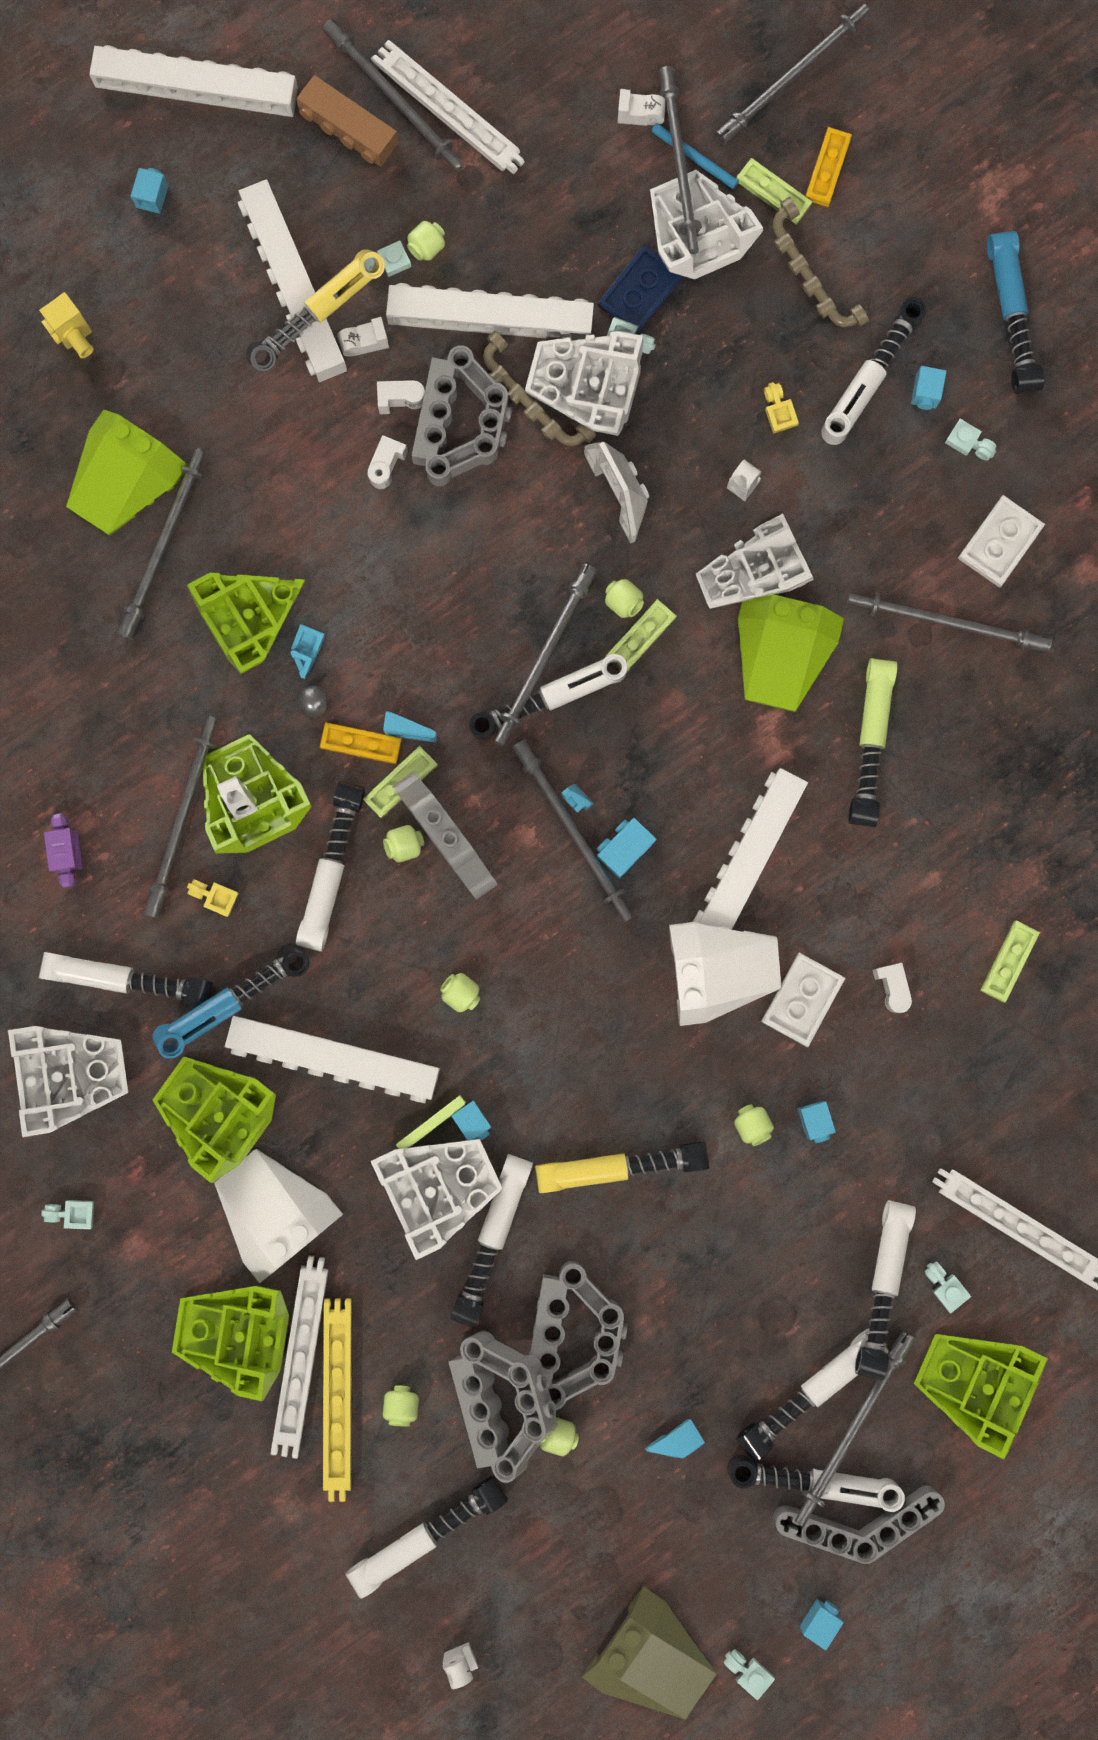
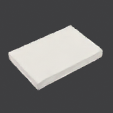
M1003 495L958 559L1000 588L1045 524Z
M799 952L781 983L782 988L778 989L761 1022L798 1043L809 1047L845 977Z

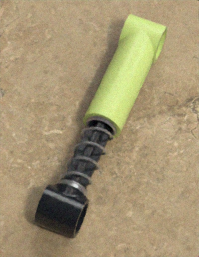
M870 658L866 672L867 689L859 743L864 749V753L861 755L863 759L862 766L859 767L861 771V777L858 779L860 783L859 789L856 791V797L852 798L850 803L849 824L876 827L878 822L880 803L876 801L874 792L877 789L875 786L876 777H879L877 775V767L880 765L878 763L879 754L882 753L880 750L884 749L886 745L892 689L897 674V662Z

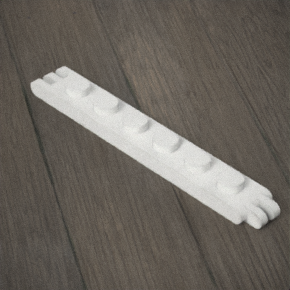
M387 40L384 45L390 53L381 47L378 50V54L383 60L374 55L371 58L372 62L501 171L508 169L511 173L515 174L518 168L512 161L520 167L525 163L523 158L518 155L520 153L518 147L395 44Z
M941 1168L939 1169L938 1174L946 1178L945 1182L934 1178L932 1182L941 1187L939 1190L940 1194L1098 1291V1283L1093 1281L1095 1277L1098 1278V1259L955 1170L952 1169L948 1173Z
M309 1255L307 1266H301L271 1455H277L278 1446L283 1445L281 1456H288L289 1446L293 1447L292 1458L298 1459L328 1277V1269H324V1257H319L318 1266L313 1267L314 1256Z

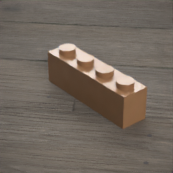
M315 75L296 98L299 113L302 117L310 122L313 120L318 123L326 134H334L344 146L351 150L354 148L371 164L374 162L382 167L399 144L396 130Z

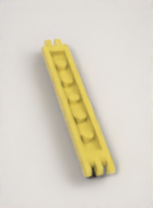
M325 1298L323 1491H329V1502H335V1491H339V1501L345 1502L346 1491H351L352 1299L346 1298L345 1309H341V1298H335V1309H330V1298Z

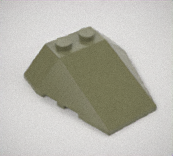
M643 1585L628 1606L629 1615L602 1654H595L582 1673L581 1678L603 1694L686 1720L717 1673L697 1644L689 1636L685 1627L672 1612L668 1603Z

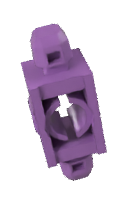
M55 814L51 818V828L54 831L44 832L49 871L60 873L58 879L62 888L74 887L76 884V874L73 871L83 869L78 831L67 828L69 823L65 814Z

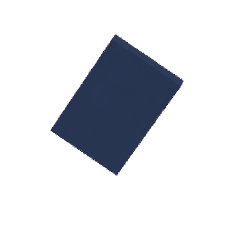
M643 245L599 300L598 307L613 318L617 317L638 326L636 335H639L684 276L669 272L661 257L646 245Z

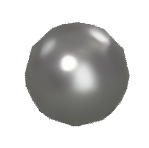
M316 685L303 689L297 701L301 712L311 718L322 717L326 714V690Z

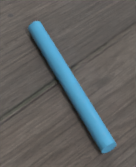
M656 123L651 132L673 147L671 132ZM682 141L686 157L730 188L734 189L739 180Z

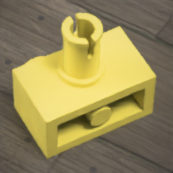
M65 292L39 310L45 318L41 321L57 344L62 342L67 350L73 347L80 358H86L93 352L94 348L85 338L92 331Z

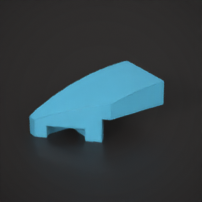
M304 624L299 626L290 653L295 659L301 678L306 679L326 634Z
M576 784L567 787L561 794L577 813L582 808L587 811L594 805Z
M687 1419L667 1435L660 1436L645 1449L650 1453L674 1458H685L705 1442L691 1419Z

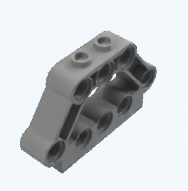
M458 345L451 349L447 360L432 357L412 451L413 464L426 466L428 480L435 486L447 485L451 478L481 464L489 465L493 463L498 457L500 447H505L507 432L503 430L505 422H510L512 407H508L507 389L502 384L496 383L474 359L472 351L466 346ZM459 359H465L468 361L467 364L464 366H458L455 364V362ZM457 377L461 378L485 405L486 410H483L479 416V430L481 434L474 440L440 455L447 446L445 428L450 426L452 422L450 404L457 398L455 382ZM443 386H449L452 389L449 393H441L439 391ZM492 396H499L502 398V400L499 403H492L489 401V399ZM439 410L447 413L443 418L434 416V413ZM488 420H493L497 425L493 428H488L484 423ZM432 435H439L442 437L441 440L437 443H432L429 441V438ZM488 444L492 449L487 453H483L479 450V447ZM437 466H443L446 469L442 474H435L432 471Z
M414 771L392 786L476 900L498 885L470 843Z
M577 1261L566 1262L561 1267L559 1277L543 1274L540 1296L537 1303L536 1320L532 1333L531 1350L529 1351V1355L535 1356L542 1365L543 1372L549 1382L548 1390L556 1388L561 1392L558 1399L551 1400L554 1402L556 1410L562 1408L565 1402L597 1384L605 1385L613 1379L616 1366L621 1367L623 1350H619L620 1339L625 1340L628 1323H623L624 1314L620 1304L610 1300L586 1275L584 1266ZM570 1269L578 1270L581 1274L580 1279L576 1282L568 1281L565 1277L567 1271ZM567 1289H572L598 1317L601 1324L600 1329L597 1330L593 1337L596 1356L590 1362L558 1379H552L553 1373L560 1366V1354L557 1348L565 1338L562 1319L569 1312V1301L566 1297ZM559 1299L564 1302L565 1307L561 1312H553L549 1306L553 1300ZM607 1309H614L617 1311V1317L613 1321H606L602 1317L603 1312ZM551 1326L557 1327L560 1330V1335L556 1339L548 1338L545 1335L547 1328ZM602 1336H610L613 1339V1343L608 1348H602L598 1345L599 1339ZM550 1353L556 1358V1361L553 1365L546 1366L542 1364L541 1357L544 1354ZM605 1363L609 1369L606 1374L598 1375L593 1370L595 1365Z
M479 1331L462 1342L460 1347L461 1354L450 1360L449 1366L477 1468L491 1466L495 1477L501 1482L508 1483L527 1469L528 1460L537 1447L556 1430V1407L554 1402L551 1401L548 1390V1378L543 1372L540 1361L535 1356L523 1355L495 1340L491 1333ZM522 1368L526 1371L527 1376L523 1373ZM493 1373L505 1378L516 1388L515 1406L524 1417L522 1430L510 1446H508L507 1442L509 1428L500 1416L502 1403L492 1387L495 1381ZM529 1395L533 1397L534 1403L530 1400ZM537 1422L541 1425L542 1430L537 1426Z

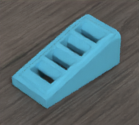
M386 711L383 728L385 735L429 742L437 741V734L434 730Z

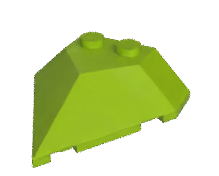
M208 573L187 584V587L203 620L225 656L236 670L242 674L264 662L305 580L295 579L293 581L280 580L276 577L220 575V573Z

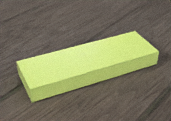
M753 158L749 160L736 177L740 185L776 211L781 209L780 203L790 197L800 215L791 220L796 225L812 205L810 199Z
M657 599L611 649L606 657L611 654L622 656L627 662L628 671L677 616ZM615 662L612 663V664H614L620 671L622 670V667L620 666V664L615 663Z
M419 746L363 800L382 819L401 801V798L392 786L413 771L422 781L438 764Z
M1017 920L1014 921L980 991L1005 1003L1040 932Z
M461 1095L398 1142L396 1146L399 1149L411 1147L466 1104L464 1098Z

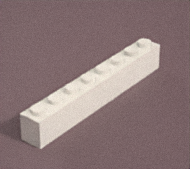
M105 45L104 47L94 46L89 74L96 88L290 117L294 116L298 93L295 76L287 72L274 73L262 68L248 69L236 64L221 65L210 60L203 62L194 61L183 56L178 58L167 57L162 53L147 54L136 49H129L127 51L110 45Z
M266 179L238 190L242 199L238 201V205L243 217L249 216L251 223L247 224L252 238H258L261 246H258L257 250L262 262L268 261L270 269L266 271L272 285L277 283L280 289L279 292H276L281 307L287 306L290 314L286 315V318L289 322L294 318V314H299L303 310L304 302L315 291ZM327 319L321 323L314 321L312 327L308 326L303 331V334H299L300 337L295 338L301 353L306 351L309 360L305 361L310 375L316 374L319 382L347 371L345 361Z
M398 283L396 285H389L386 316L388 325L492 333L495 330L502 335L548 339L570 338L573 341L586 339V335H591L594 303H589L585 299L567 301L560 297L544 299L531 294L521 297L512 296V294L507 292L487 294L483 290L464 292L458 288L441 290L429 285L419 288L411 287L405 283Z
M781 768L776 774L770 773L764 785L768 787L764 797L758 796L752 808L756 810L752 820L746 819L740 831L744 833L740 843L734 842L728 854L732 856L728 866L722 865L716 877L720 879L716 889L710 888L704 900L708 904L704 912L698 911L693 922H700L714 927H727L732 930L808 782Z
M239 1016L232 1017L225 1047L231 1048V1054L246 1057L247 1053L257 1055V1061L272 1064L273 1059L283 1062L282 1067L297 1070L298 1066L308 1068V1074L323 1077L324 1073L332 1074L335 1081L349 1083V1079L360 1082L359 1087L374 1090L375 1086L383 1087L386 1094L400 1097L401 1092L410 1094V1100L426 1103V1099H433L440 1072L438 1067Z

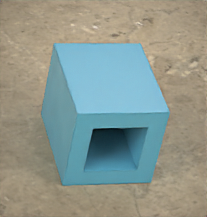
M148 168V170L138 169L131 193V198L136 208L161 213L168 189V183L164 174L153 168Z
M921 366L915 377L911 404L917 405L918 408L923 410L936 409L942 398L946 370Z
M475 1100L452 1115V1118L467 1140L480 1139L481 1141L490 1135L488 1129L492 1125Z
M819 1101L797 1108L806 1139H814L815 1143L829 1140V1134L836 1133L826 1101Z
M816 1599L799 1626L802 1634L824 1650H827L844 1623L839 1614L840 1610L827 1600L823 1603Z

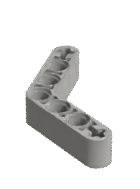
M922 1486L905 1498L900 1510L895 1512L886 1511L860 1530L814 1514L810 1515L806 1524L802 1527L794 1521L800 1509L789 1505H781L773 1512V1522L779 1533L785 1537L862 1564H869L939 1516L944 1510L945 1502L943 1497L933 1487ZM928 1497L932 1498L933 1503L931 1505H928L926 1500ZM917 1504L922 1510L921 1513L915 1507ZM907 1511H912L913 1518L908 1522H903V1514ZM790 1516L793 1523L786 1522L783 1525L781 1520H786ZM809 1525H818V1531L815 1534H806V1529ZM884 1527H891L889 1536L880 1537V1531ZM840 1533L844 1535L841 1543H831L835 1534ZM861 1543H869V1549L866 1552H857L858 1546Z

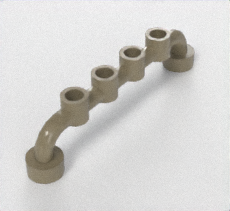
M790 197L786 198L780 203L781 209L775 214L773 219V230L778 238L774 241L777 250L781 255L787 252L792 259L788 262L790 270L795 276L801 273L805 279V282L801 284L808 297L816 296L819 303L815 307L822 318L829 316L830 320L840 327H850L855 324L859 327L869 322V318L862 306L857 304L849 310L850 316H841L832 299L824 291L819 279L809 268L806 259L796 248L793 239L783 227L784 219L787 217L791 221L800 215L794 201Z
M495 330L487 337L489 344L484 350L483 359L485 365L491 371L489 376L496 383L503 384L509 390L508 398L512 403L517 405L521 402L526 407L523 413L532 423L537 419L542 423L544 427L541 431L550 441L556 438L564 445L575 446L584 440L590 443L597 436L594 431L581 423L575 427L578 432L573 436L567 435L544 412L542 407L509 376L505 369L495 362L493 358L495 351L497 350L499 353H502L508 347L503 337Z

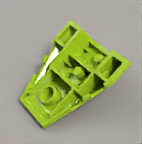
M103 410L89 430L66 507L110 536L133 519L135 514L147 505L149 507L153 504L154 500L164 492H169L173 489L184 474L180 470L181 466H189L163 443L118 414Z
M778 595L756 597L743 601L738 616L745 700L795 712L838 645L844 618L823 606Z
M250 734L206 756L203 765V786L205 787L206 797L204 808L206 809L207 821L205 823V831L215 853L250 852L295 830L312 807L301 783L291 776ZM236 775L242 784L246 785L258 809V811L240 820H236L229 811L217 787L218 784ZM248 805L241 806L236 811L243 810L247 808Z
M183 1057L153 1098V1102L167 1126L175 1134L176 1141L179 1147H182L186 1153L191 1167L210 1183H213L242 1163L270 1124L276 1094L255 1078Z
M253 1286L180 1298L172 1353L196 1369L203 1370L217 1383H223L235 1395L264 1401L282 1366L289 1314L281 1291Z
M935 1334L914 1384L953 1420L978 1447L1005 1460L1038 1387L1048 1358L1019 1345Z

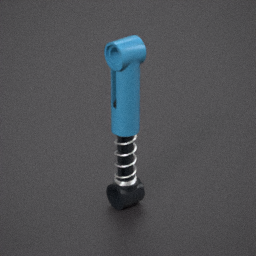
M1015 230L989 234L987 237V253L989 259L993 262L1004 321L1009 322L1008 331L1012 335L1010 342L1014 346L1012 353L1016 357L1014 361L1015 368L1011 374L1013 391L1015 394L1042 391L1044 388V372L1041 365H1037L1031 356L1033 354L1029 346L1031 341L1028 340L1027 335L1029 329H1026L1025 324L1027 318H1024L1029 314L1018 257V234Z
M285 944L279 949L272 965H266V969L260 973L256 972L254 977L246 978L243 984L240 986L235 985L233 990H229L228 987L173 1023L158 1026L153 1033L152 1039L159 1053L168 1059L178 1057L186 1045L242 1010V1002L248 998L252 999L253 995L258 992L263 993L265 987L268 985L273 986V982L279 978L304 975L310 965L308 956L296 944ZM298 956L294 963L289 964L293 957ZM174 1038L171 1043L163 1044L167 1039Z

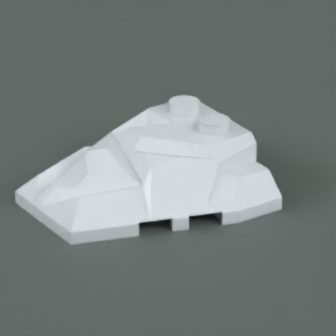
M616 331L610 332V336L595 337L594 335H586V339L573 341L570 338L540 341L537 343L525 391L592 431L618 436L623 428V424L628 421L640 376V360L644 337Z
M783 514L753 530L755 536L745 544L741 540L734 544L736 551L728 557L720 555L696 573L709 608L788 592L814 580Z
M38 1026L8 1030L11 1057H14L21 1107L19 1116L22 1137L51 1133L128 1093L121 1040Z
M480 1139L395 1149L371 1161L381 1185H384L406 1233L405 1238L416 1260L443 1247L469 1219L503 1189Z

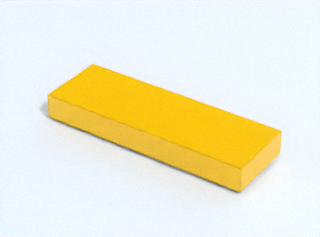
M828 127L805 196L813 203L829 207L852 134Z
M325 722L320 749L397 765L402 738Z

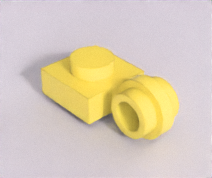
M774 382L769 383L768 387L764 388V394L767 402H773L774 405L766 407L765 411L773 434L798 426L799 422L791 399L781 402L780 399L783 398L781 385Z
M193 879L192 883H188L187 888L189 890L187 894L201 900L203 895L207 896L203 907L229 917L239 895L238 892L217 883H213L209 892L206 890L208 885Z

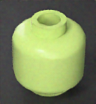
M422 221L408 234L409 243L407 247L416 259L429 261L444 248L445 240L443 235L445 232L436 222L431 224L428 221Z
M629 580L613 581L606 589V605L621 618L634 617L642 609L644 604L642 601L643 593Z
M405 825L388 831L383 844L389 859L393 858L396 862H404L420 855L421 846H424V839L420 831H415L412 826Z
M463 973L451 974L440 988L443 1002L457 1012H464L467 1009L473 1010L480 1001L478 996L479 985Z
M750 1104L738 1111L740 1115L735 1119L734 1124L743 1142L747 1144L752 1143L753 1146H757L772 1137L770 1133L773 1131L774 1126L763 1107L754 1108Z
M394 1386V1391H389L384 1395L383 1418L389 1421L388 1425L409 1427L410 1422H414L417 1419L419 1396L416 1393L410 1392L411 1387Z
M556 1417V1430L540 1443V1447L543 1451L565 1456L571 1449L574 1450L576 1448L579 1436L572 1422Z

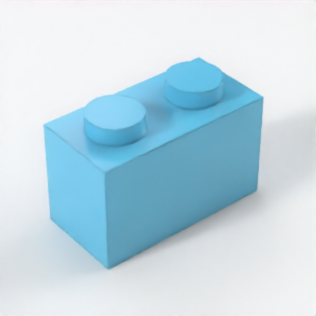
M635 818L630 822L625 819L615 829L618 834L612 840L607 838L597 848L600 852L597 855V859L618 879L656 841V838Z

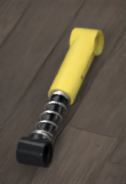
M368 249L358 252L350 264L304 302L305 306H303V310L299 314H294V318L291 321H285L284 327L276 329V333L272 337L253 342L248 346L246 350L248 363L259 371L272 369L281 349L285 350V346L289 342H294V338L299 334H303V331L308 326L312 327L314 321L319 323L324 321L368 282L382 275L385 269L383 257ZM369 257H372L374 259V267L372 270L366 271L364 263ZM260 350H265L266 359L261 363L256 362V353Z
M705 1141L682 1144L680 1149H672L668 1153L659 1151L658 1154L650 1155L647 1153L646 1156L639 1157L635 1155L633 1158L625 1157V1153L535 1166L539 1193L628 1180L629 1174L634 1176L635 1173L643 1172V1174H646L649 1171L658 1173V1170L667 1169L670 1171V1168L683 1169V1172H694L710 1168Z

